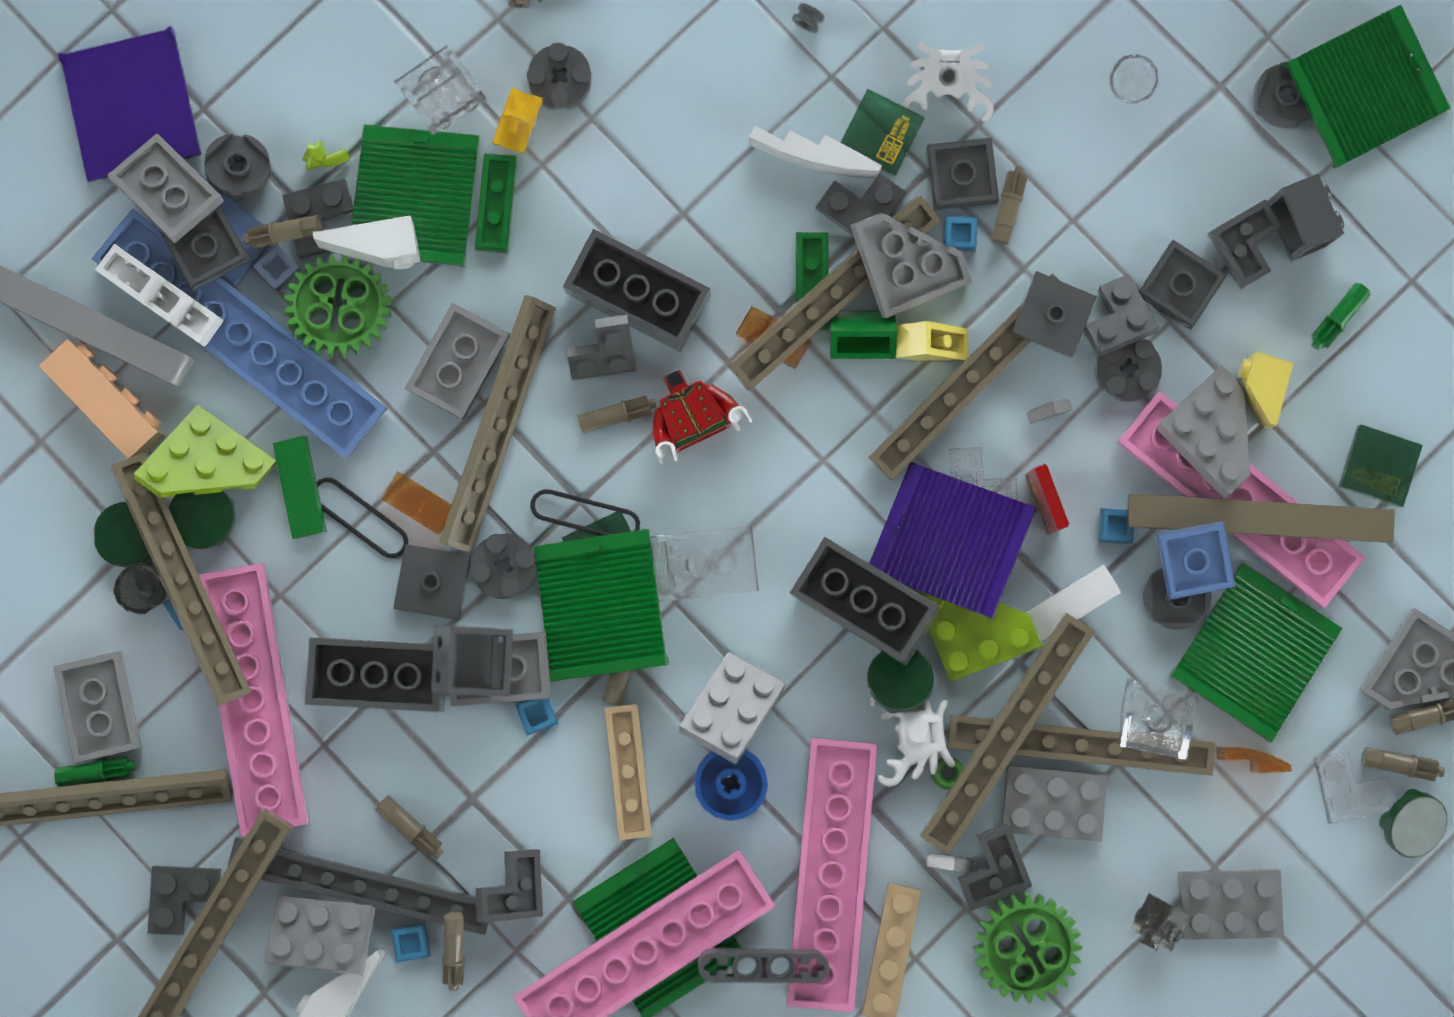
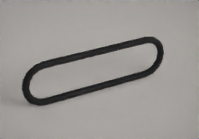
M327 477L317 481V487L325 482L335 484L400 533L403 538V546L396 553H388L321 503L324 512L381 555L387 558H397L404 553L405 544H408V537L399 526L339 481Z
M551 489L540 490L531 499L530 508L532 514L542 521L600 536L611 534L539 514L535 508L537 498L544 494H551L628 514L635 520L634 531L640 530L639 517L628 509Z

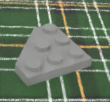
M884 213L876 214L850 225L882 318H888L972 283L961 251L947 246L913 227H908Z
M1221 365L1155 428L1225 499L1250 476L1244 388Z
M1416 608L1411 609L1359 691L1385 709H1394L1453 697L1454 633Z

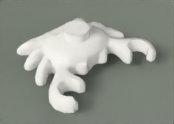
M918 42V49L930 55V57L918 59L910 63L913 68L924 67L925 69L907 80L908 86H912L919 80H922V84L903 100L901 109L907 119L913 118L909 106L915 101L920 103L923 110H927V94L930 91L937 98L943 95H953L957 99L966 92L970 96L967 107L968 111H973L977 104L985 105L986 113L981 118L982 121L987 122L994 112V106L990 98L976 87V82L978 81L988 89L991 83L985 76L977 73L974 69L986 70L989 68V65L979 60L970 59V56L981 52L984 49V45L978 44L965 50H941Z
M872 697L869 701L870 706L875 707L877 702ZM929 699L922 704L924 710L918 707L908 712L889 713L886 711L881 714L882 720L894 717L900 718V723L895 726L900 742L897 750L904 754V758L901 760H886L887 766L894 768L895 775L892 778H885L883 775L878 776V781L882 785L888 787L896 786L914 764L917 766L911 778L914 780L918 779L927 761H930L931 775H935L938 767V755H941L943 761L949 767L955 766L954 760L946 747L943 718L948 701H941L936 714L932 712Z

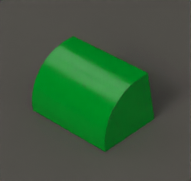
M840 310L830 319V359H896L897 326L895 315L882 318L880 310Z

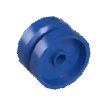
M747 749L737 764L732 763L713 751L710 752L699 764L694 780L696 797L703 809L716 818L728 821L744 819L756 812L765 799L768 787L766 771L758 757ZM734 776L738 782L737 786L732 789L727 788L724 783L725 779Z

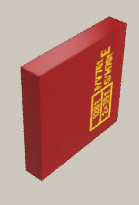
M1043 464L1034 467L1026 473V477L1047 534L1050 535L1069 527V522L1048 465Z

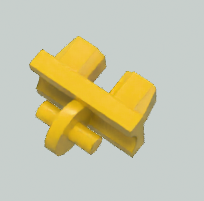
M511 88L492 141L493 145L524 155L543 99Z

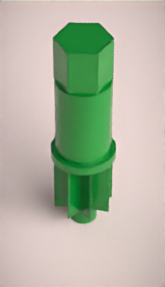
M1355 283L1311 335V339L1314 340L1311 344L1316 350H1320L1321 347L1329 348L1338 335L1344 331L1346 324L1369 298L1370 290L1360 283Z
M127 756L60 767L56 768L54 772L55 784L58 787L128 778L132 774L131 771H135L137 766L135 761H130Z

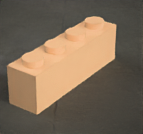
M66 339L39 367L128 459L143 453L146 455L166 436L159 429L162 423L150 411L144 414L137 406L140 402L139 399L128 388L125 387L121 390L114 383L117 376L104 364L99 367L92 360L95 354L85 343L80 341L77 344Z

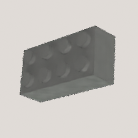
M595 229L592 230L563 285L566 294L611 317L628 315L630 327L679 352L682 351L711 295L709 287Z
M826 537L823 538L790 591V594L797 600L905 666L909 663L941 611L937 604Z
M309 637L305 704L444 712L445 694L431 693L434 644Z

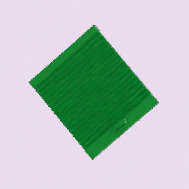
M1401 4L1283 64L1284 68H1288L1334 163L1332 165L1333 169L1451 109Z
M364 124L351 226L411 215L415 226L421 262L457 265L465 268L479 135Z
M649 529L533 546L547 639L551 682L669 665V659L665 651Z
M1242 563L1233 576L1235 587L1225 589L1180 662L1169 674V677L1176 679L1263 737L1267 742H1272L1343 628L1245 563Z
M673 837L572 902L598 942L698 876ZM731 935L713 948L742 947L735 936ZM698 957L632 1000L642 1017L655 1015L706 982L698 970ZM727 957L728 964H718L716 958H710V963L704 964V966L708 967L709 973H714L718 966L729 968L732 957Z

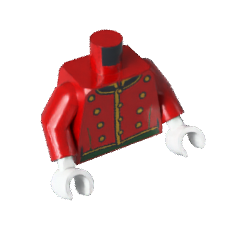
M681 370L665 376L663 380L670 395L659 400L661 406L654 412L652 427L658 463L663 465L662 458L666 455H672L674 461H677V453L730 428L731 423L735 430L740 431L741 429L738 425L740 419L746 418L750 423L752 422L745 407L739 406L731 395L713 384L704 385L700 380L688 386Z

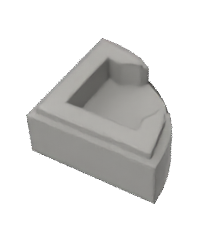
M1066 398L1049 402L1029 410L1026 414L1030 424L1069 412L1073 408L1070 399L1067 400Z
M943 854L928 855L927 867L950 871H973L974 860L962 856L951 857Z

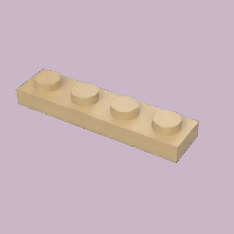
M638 704L605 707L619 840L652 837Z
M888 882L861 1013L862 1016L896 1017L921 889Z

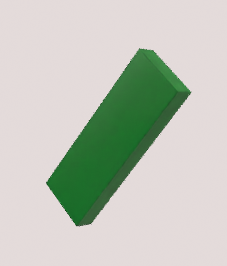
M484 153L475 240L476 251L508 253L517 167L516 156Z
M796 232L797 303L828 275L829 232ZM828 322L819 330L828 331Z
M299 436L273 443L292 539L327 532L307 436Z

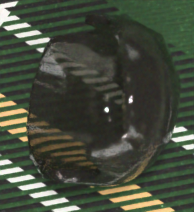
M140 561L132 563L115 580L114 596L117 603L127 612L139 615L146 614L151 609L160 605L167 597V592L154 563Z

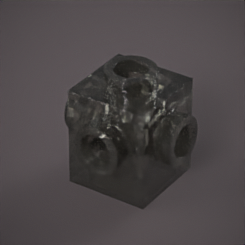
M1149 893L1142 907L1136 912L1130 929L1141 934L1139 942L1157 951L1159 946H1162L1172 952L1175 945L1181 940L1184 928L1191 916Z

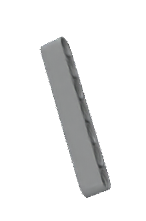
M0 266L1 303L181 388L195 360L194 358Z

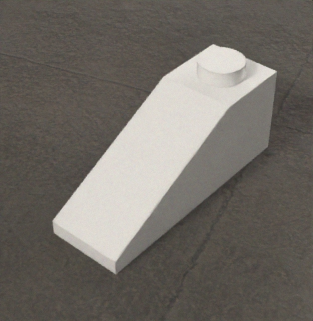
M411 215L313 232V238L319 248L381 266L403 270L413 267V263L421 262L415 226Z
M379 949L366 958L363 975L342 973L316 990L311 996L305 994L295 1012L300 1014L298 1017H348L386 951Z

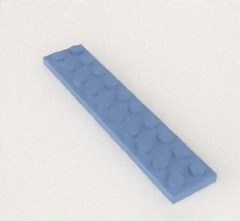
M131 209L91 259L99 265L113 244H116L223 319L224 322L204 348L342 457L348 459L388 408L323 357L316 355L314 350L311 348L305 349L300 339L296 340L291 332L219 277L192 291L160 234L162 231L134 209Z

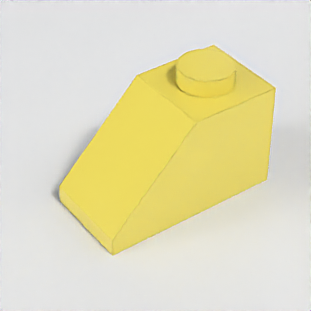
M930 321L896 325V358L913 361L964 362L968 358L967 328Z
M1255 352L1248 356V359H1243L1238 377L1242 378L1240 385L1244 388L1245 398L1262 428L1271 429L1277 426L1294 363Z

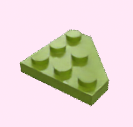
M197 404L134 472V480L160 498L174 497V494L194 492V495L222 492V489L233 488L250 490L256 489L276 466V460Z
M914 590L937 604L941 609L929 631L950 682L1043 646L1033 618L1029 613L999 602L995 618L992 620L984 615Z

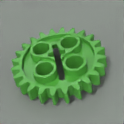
M330 254L329 263L324 264L320 257H317L318 267L315 268L306 263V275L299 272L295 273L299 284H288L289 291L294 295L284 296L285 303L291 305L284 308L285 316L293 317L287 321L289 329L297 328L294 332L295 339L299 340L305 337L303 342L305 349L315 344V352L318 356L324 349H327L330 359L334 357L336 351H340L343 359H346L347 350L352 349L358 356L360 355V345H364L370 350L372 348L370 343L371 337L379 341L381 340V334L377 329H388V323L382 318L391 317V309L385 307L392 304L391 296L384 295L388 292L387 284L378 285L382 280L381 274L376 273L371 276V264L366 265L362 269L360 259L356 258L350 264L346 255L342 256L341 262H336L334 255ZM340 280H344L345 283L341 294L343 305L339 308L338 330L336 333H332L331 330L335 320L333 307H336L338 301V284ZM321 284L332 286V290L326 294L316 291L317 287ZM355 288L365 291V294L360 298H352L348 295ZM318 314L328 317L327 321L321 325L311 322L312 318ZM349 319H357L361 322L355 329H348L343 326Z
M1027 892L1024 893L1022 902H1019L1014 895H1010L1011 905L1006 906L1004 902L999 900L1000 911L995 912L992 909H988L987 911L992 919L990 921H979L985 931L974 933V936L982 944L973 946V950L982 956L974 961L978 967H984L980 975L983 979L990 978L988 985L992 990L999 987V993L1002 997H1006L1011 991V998L1015 1002H1018L1022 994L1028 1003L1032 1002L1033 994H1037L1042 1001H1045V991L1049 989L1056 996L1057 989L1055 985L1059 983L1067 987L1068 984L1064 976L1066 974L1076 975L1070 966L1071 963H1081V960L1074 952L1082 950L1083 946L1073 940L1080 937L1081 933L1077 929H1070L1075 925L1076 921L1072 917L1065 918L1068 911L1063 906L1056 909L1057 903L1052 898L1044 905V897L1041 894H1037L1034 902H1032ZM1034 918H1039V928L1028 932V922ZM1013 923H1017L1021 933L1030 943L1031 950L1044 969L1043 972H1038L1034 962L1025 952L1024 945L1012 928ZM1005 936H1011V945L1008 948L999 949L998 943L1000 939ZM1057 947V952L1053 958L1043 959V954L1047 948ZM1022 964H1028V972L1024 976L1016 977V968Z

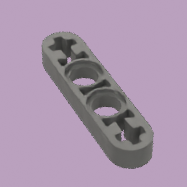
M710 948L703 951L697 961L701 977L713 983H818L824 980L829 972V963L822 952L815 949ZM727 957H732L731 969L733 973L727 974L726 966H718L714 973H709L708 967L704 966V964H709L710 958H716L718 964H728ZM744 957H750L756 962L755 969L749 974H742L737 970L739 960ZM779 957L787 959L789 961L788 970L783 974L773 973L770 967L774 959ZM794 958H798L800 965L811 964V959L816 958L818 964L822 966L816 968L813 974L810 973L807 967H798L799 974H795Z

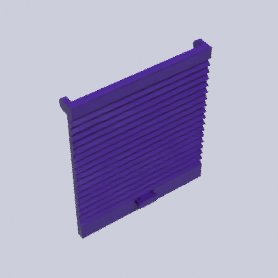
M172 26L167 27L166 30L75 52L58 53L59 61L63 67L86 180L88 182L109 178L107 175L155 134L160 135L183 159L202 155L178 44L176 42L175 30Z
M910 462L869 564L907 587L994 620L995 612L1034 514L1037 513L1038 509L1030 504Z

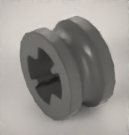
M800 3L798 6L799 13H795L792 20L801 28L816 33L819 29L818 22H823L825 16L811 5Z

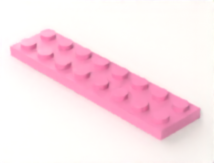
M1158 391L1116 443L1183 497L1224 499L1155 428L1178 406L1161 391ZM1251 464L1250 476L1225 498L1231 500L1299 504ZM1229 533L1320 608H1325L1365 558L1364 555L1345 540Z
M260 563L201 574L199 577L251 690L249 695L219 707L241 837L248 834L261 810L264 808L291 823L293 827L309 824L265 564Z
M811 738L792 949L819 950L824 954L829 963V972L826 978L818 983H789L787 1006L854 1012L877 744ZM794 958L795 974H799L798 967H807L810 973L813 974L816 968L822 966L818 964L816 958L811 959V964L800 965L798 958Z
M739 849L513 997L525 1017H607L699 957L706 949L713 948L776 906Z

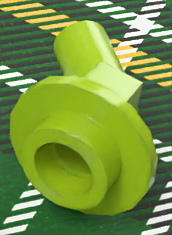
M318 140L316 145L310 143L302 158V161L307 163L306 170L320 166L332 167L351 161L346 148L326 154L323 143Z

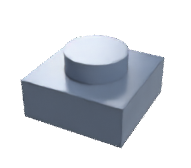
M275 245L253 266L277 292L295 276L296 272L301 271L278 245Z

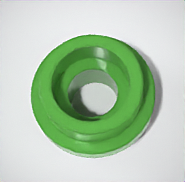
M942 757L938 759L936 774L931 775L934 783L942 789L949 790L964 768L962 763L954 757L952 758L955 766L951 767L954 773L950 779L942 777V769L948 766Z

